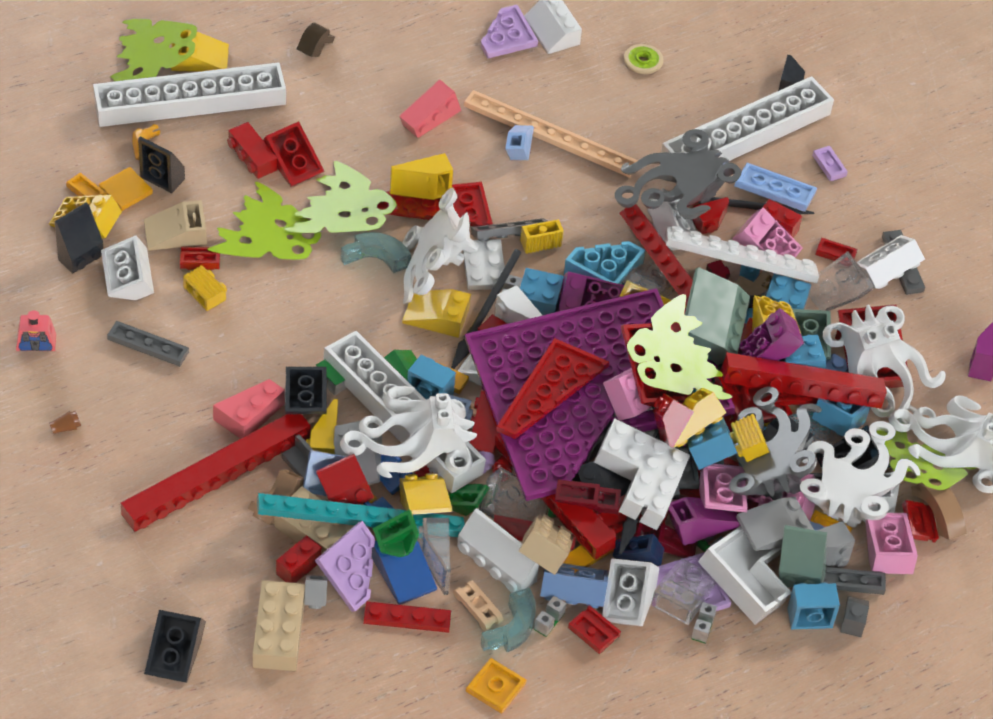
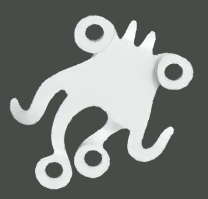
M453 188L447 190L439 201L440 210L424 227L413 226L403 239L402 248L405 250H411L418 243L404 275V304L411 302L414 293L425 295L431 290L435 280L427 272L428 270L437 271L442 265L448 266L450 262L459 266L464 260V254L461 251L464 250L471 254L475 250V242L470 239L468 213L466 212L459 218L453 207V203L457 199V194ZM416 276V280H417V281H416V283H415V285H414V288H413V280H414V277Z
M867 305L864 322L859 317L857 311L854 310L852 313V326L844 323H833L825 327L823 339L826 344L831 347L845 346L849 373L878 378L877 371L882 367H888L899 375L904 386V397L898 409L910 410L912 413L917 410L910 405L914 387L910 371L905 363L908 359L916 366L919 377L925 386L936 388L942 385L945 380L946 374L944 371L939 372L936 377L932 378L923 356L915 348L900 339L897 330L903 326L905 315L896 306L883 307L875 318L870 305ZM888 312L896 314L897 320L895 322L889 319L887 316ZM837 329L841 332L842 337L840 340L835 341L832 339V330ZM887 387L885 399L888 401V407L886 409L871 407L873 413L882 418L890 416L895 410L893 394ZM902 418L897 419L901 424H908Z
M395 386L386 392L383 402L386 408L400 412V414L390 417L384 424L376 416H367L359 423L360 432L349 431L344 434L340 441L341 449L348 455L355 454V456H358L368 447L372 451L383 455L411 456L412 460L408 462H383L377 466L376 470L381 476L391 478L392 476L389 472L409 473L417 471L443 452L447 453L445 465L449 471L456 474L466 473L472 466V457L465 442L473 440L477 434L466 431L474 425V422L464 419L466 417L465 406L459 400L450 399L449 394H436V396H430L427 400H397L394 398L409 395L415 388L412 386ZM370 423L379 425L377 428H368L367 426ZM394 425L405 427L410 434V438L396 446H384L370 439L380 437ZM351 440H358L361 445L359 447H351L348 443ZM461 457L466 463L462 467H457L454 464V459Z
M955 396L947 404V411L951 415L936 417L935 412L931 408L921 407L913 414L906 409H897L889 416V423L896 431L907 432L912 429L922 442L945 454V456H939L918 444L909 446L908 450L915 458L919 459L920 456L928 462L944 468L977 467L979 471L972 479L974 486L981 492L993 493L992 413L979 415L969 410H979L981 406L965 396ZM902 418L906 420L908 424H901L900 422H898L897 419ZM946 424L954 431L956 436L949 439H938L927 434L922 428L929 429L936 425ZM984 478L989 479L992 485L985 486L981 483V480Z
M877 421L870 425L869 434L857 428L849 429L845 433L846 443L852 449L844 458H835L834 448L827 442L816 441L809 445L807 450L812 451L814 454H824L823 475L821 481L814 478L802 481L800 490L809 501L818 505L827 516L837 521L839 518H842L844 523L855 528L857 524L861 523L862 519L880 520L884 518L888 513L889 505L881 497L903 481L907 468H910L918 476L920 475V470L914 462L908 459H901L898 461L894 473L889 478L883 475L889 464V452L884 443L892 439L896 431L890 423ZM881 430L887 432L888 434L885 436H880L879 434H877L876 431ZM851 438H859L862 440V443H854ZM871 438L873 444L879 450L877 462L865 470L853 467L852 464L866 451ZM808 458L804 459L802 462L804 464L808 463ZM815 486L819 488V492H810L807 488ZM878 505L881 506V509L879 511H872L869 507Z

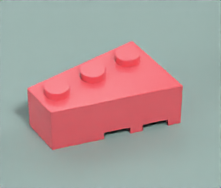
M439 79L399 117L403 126L419 138L459 113L461 108L455 92Z
M268 379L214 404L213 420L241 439L256 431L285 405V389Z

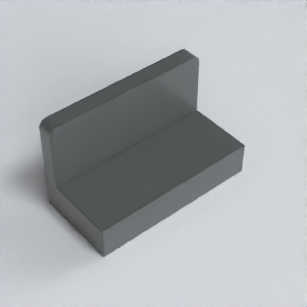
M300 435L295 436V446L284 451L282 459L295 474L304 478L309 453L313 449Z

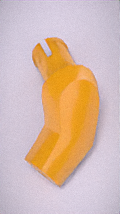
M156 124L145 129L137 128L134 130L132 145L136 160H139L138 138L141 136L148 140L159 136L160 130L153 132V130L159 128Z

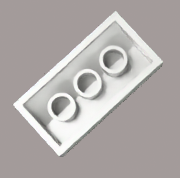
M476 508L458 535L457 547L459 550L471 557L479 567L486 569L494 579L501 581L510 592L516 593L519 597L537 582L539 565L519 552L521 542Z

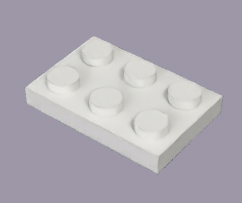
M501 239L473 240L475 242V250L471 254L463 250L467 289H493L505 267Z

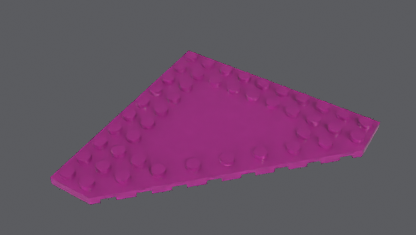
M657 288L465 334L466 344L497 425L554 338L609 361L608 368L516 439L500 433L525 501L556 494L558 479L573 481L615 413L603 382L631 368L621 325L652 323V316L664 306Z

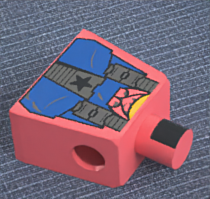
M35 310L30 311L27 315H21L16 351H55L56 331L50 316L40 315Z

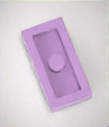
M830 146L813 151L812 156L829 181L847 176L848 171Z

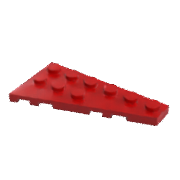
M482 181L452 184V188L457 194L453 207L459 218L467 212L470 226L492 225ZM385 191L397 203L395 209L387 215L430 220L440 210L439 201L441 198L432 200L393 195L389 191ZM380 202L377 205V208L381 210L389 207L388 202Z
M554 338L498 423L497 432L516 439L608 368L609 361Z

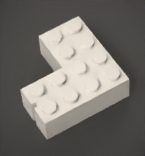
M614 419L594 463L631 480L618 512L636 520L645 506L647 509L640 522L657 530L666 515L690 455Z
M741 526L708 548L698 561L754 625L779 608L792 593L767 566L769 562L781 554L782 548L754 551Z

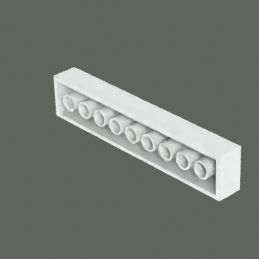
M280 63L93 84L99 127L286 105V87Z
M811 76L695 129L702 130L708 135V150H719L722 153L719 157L727 158L730 161L829 116L834 99ZM684 134L662 143L661 153H689L691 149L683 143L682 137ZM696 136L690 137L692 142H699L701 140Z
M357 331L324 348L323 360L326 359L343 376L345 387L374 416L378 417L383 424L390 417L400 414V412L386 408L383 398L386 392L395 386L412 385ZM416 389L409 395L394 398L397 400H426ZM394 425L388 429L401 443L410 438L409 431L403 426ZM465 442L472 457V466L466 473L456 474L446 468V452H443L426 464L430 472L438 473V476L444 479L446 488L451 494L483 475L486 459L469 442ZM461 457L454 459V464L457 467H462L466 463Z

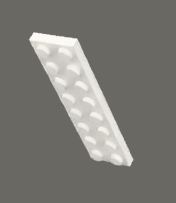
M678 226L667 227L665 231L666 246L813 283H817L819 279L817 266L809 259H803L802 261L795 259L794 256L784 254V256L778 255L773 250L766 249L763 251L753 245L743 246L733 240H728L727 242L717 236L710 235L707 237L697 231H683Z

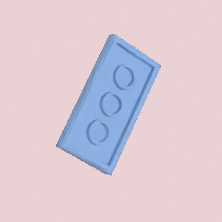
M746 163L740 178L734 185L740 189L804 212L817 190L814 186L750 163Z

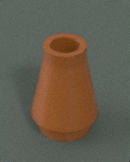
M76 410L73 412L68 411L49 423L53 434L77 430V427L81 426Z

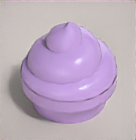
M481 451L479 453L486 459L484 474L492 468L496 461L492 453Z

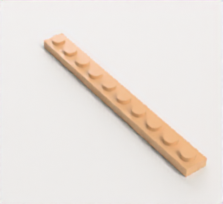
M473 90L464 101V107L510 127L515 125H531L534 127L533 137L629 178L632 175L623 173L621 171L622 165L629 162V165H632L638 161Z

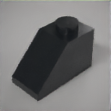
M788 54L778 91L804 80L805 70Z

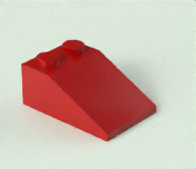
M299 121L268 134L263 139L276 155L277 169L290 187L325 172Z

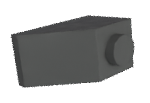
M848 596L841 633L862 637L869 610L868 600Z

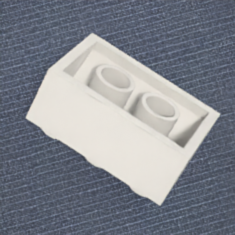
M539 0L524 15L534 35L547 54L580 45L582 28L562 0Z
M664 188L661 189V191L664 193L669 192ZM681 199L672 202L664 201L659 208L647 209L653 219V226L665 242L667 227L678 226L683 231H696L692 219L687 220L679 215L676 206ZM669 247V248H670L671 250H673V251H674V250H681V249Z
M900 235L853 265L870 287L881 289L887 286L888 281L893 278L898 279L902 277L908 269L918 267L925 258L915 239Z
M137 236L101 250L109 297L138 300L154 293L147 248Z

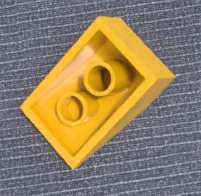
M454 289L430 290L425 295L414 293L402 323L459 338L470 309L471 294Z
M427 473L426 477L408 474L405 475V478H399L400 503L406 510L410 509L412 514L452 512L445 481L441 476H438V473Z

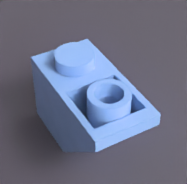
M515 125L508 132L505 149L510 160H529L533 126Z

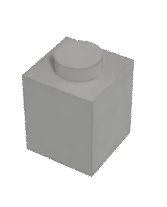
M306 575L304 605H309L311 609H320L322 606H326L328 581L326 576Z

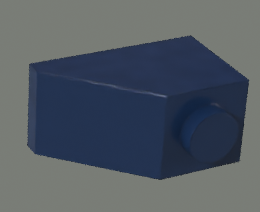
M654 534L632 537L622 554H619L621 539H616L613 552L614 559L650 562L656 566H661L664 547Z

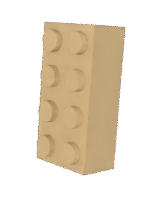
M302 486L291 496L321 500ZM275 516V528L295 542H299L307 535L322 547V554L355 526Z
M538 514L525 533L519 552L555 575L569 555L574 537L567 528L563 526L559 528L553 524L554 520L549 516Z
M262 580L253 647V668L297 670L305 584Z

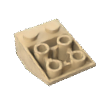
M202 200L181 202L144 219L148 250L207 245Z

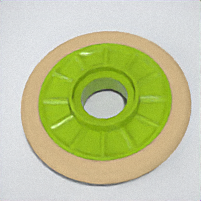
M637 44L626 50L624 62L629 69L636 73L650 74L662 67L663 55L657 48L651 45ZM640 57H645V58H647L648 60H647V61H642V60H640L639 58H640Z

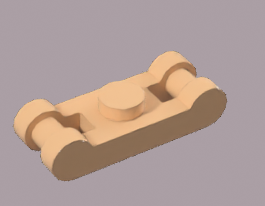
M473 580L465 583L463 588L458 587L453 591L455 598L461 601L474 616L483 631L489 630L492 627L491 625L499 624L504 620L501 612ZM487 612L491 615L488 618L484 615Z

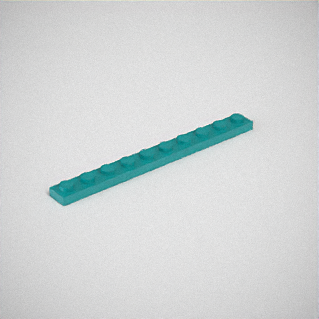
M258 493L257 514L346 525H356L358 522L363 521L366 527L372 528L407 511ZM434 513L413 514L419 533L458 537L465 525L464 517Z

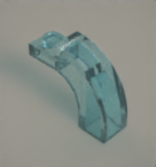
M368 232L355 235L354 243L341 247V261L346 265L362 258L374 257L383 260L391 271L396 273L408 267L411 253L402 242L390 235Z
M530 588L510 593L508 605L514 618L503 627L482 632L480 644L483 651L495 650L504 645L506 652H509L521 646L528 639L534 626L536 612L535 599Z

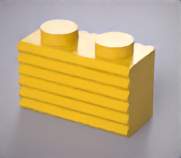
M559 219L522 226L520 242L524 252L528 254L536 251L539 252L540 250L543 251V249L561 248L564 230Z
M200 265V267L183 276L184 289L206 311L226 300L227 288L223 282H218L215 279L211 270H206Z
M754 414L731 423L733 431L730 432L733 442L739 444L735 446L739 457L744 456L746 462H749L770 452Z

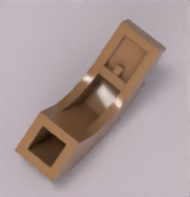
M280 470L268 494L291 497L303 485L304 478L290 470ZM251 501L248 509L254 512L252 516L269 525L275 523V516L257 514V501Z
M937 479L929 480L933 485L939 486L942 484ZM918 483V485L911 487L912 495L925 500L931 507L940 536L951 540L967 534L962 510L950 488L936 490L925 486L923 483Z

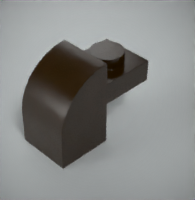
M314 22L302 34L296 50L310 57H319L324 44L333 43L335 36L330 34L329 29Z
M763 270L754 282L742 276H739L735 284L739 285L750 296L748 308H753L754 295L759 297L766 296L770 286L768 281L769 272Z

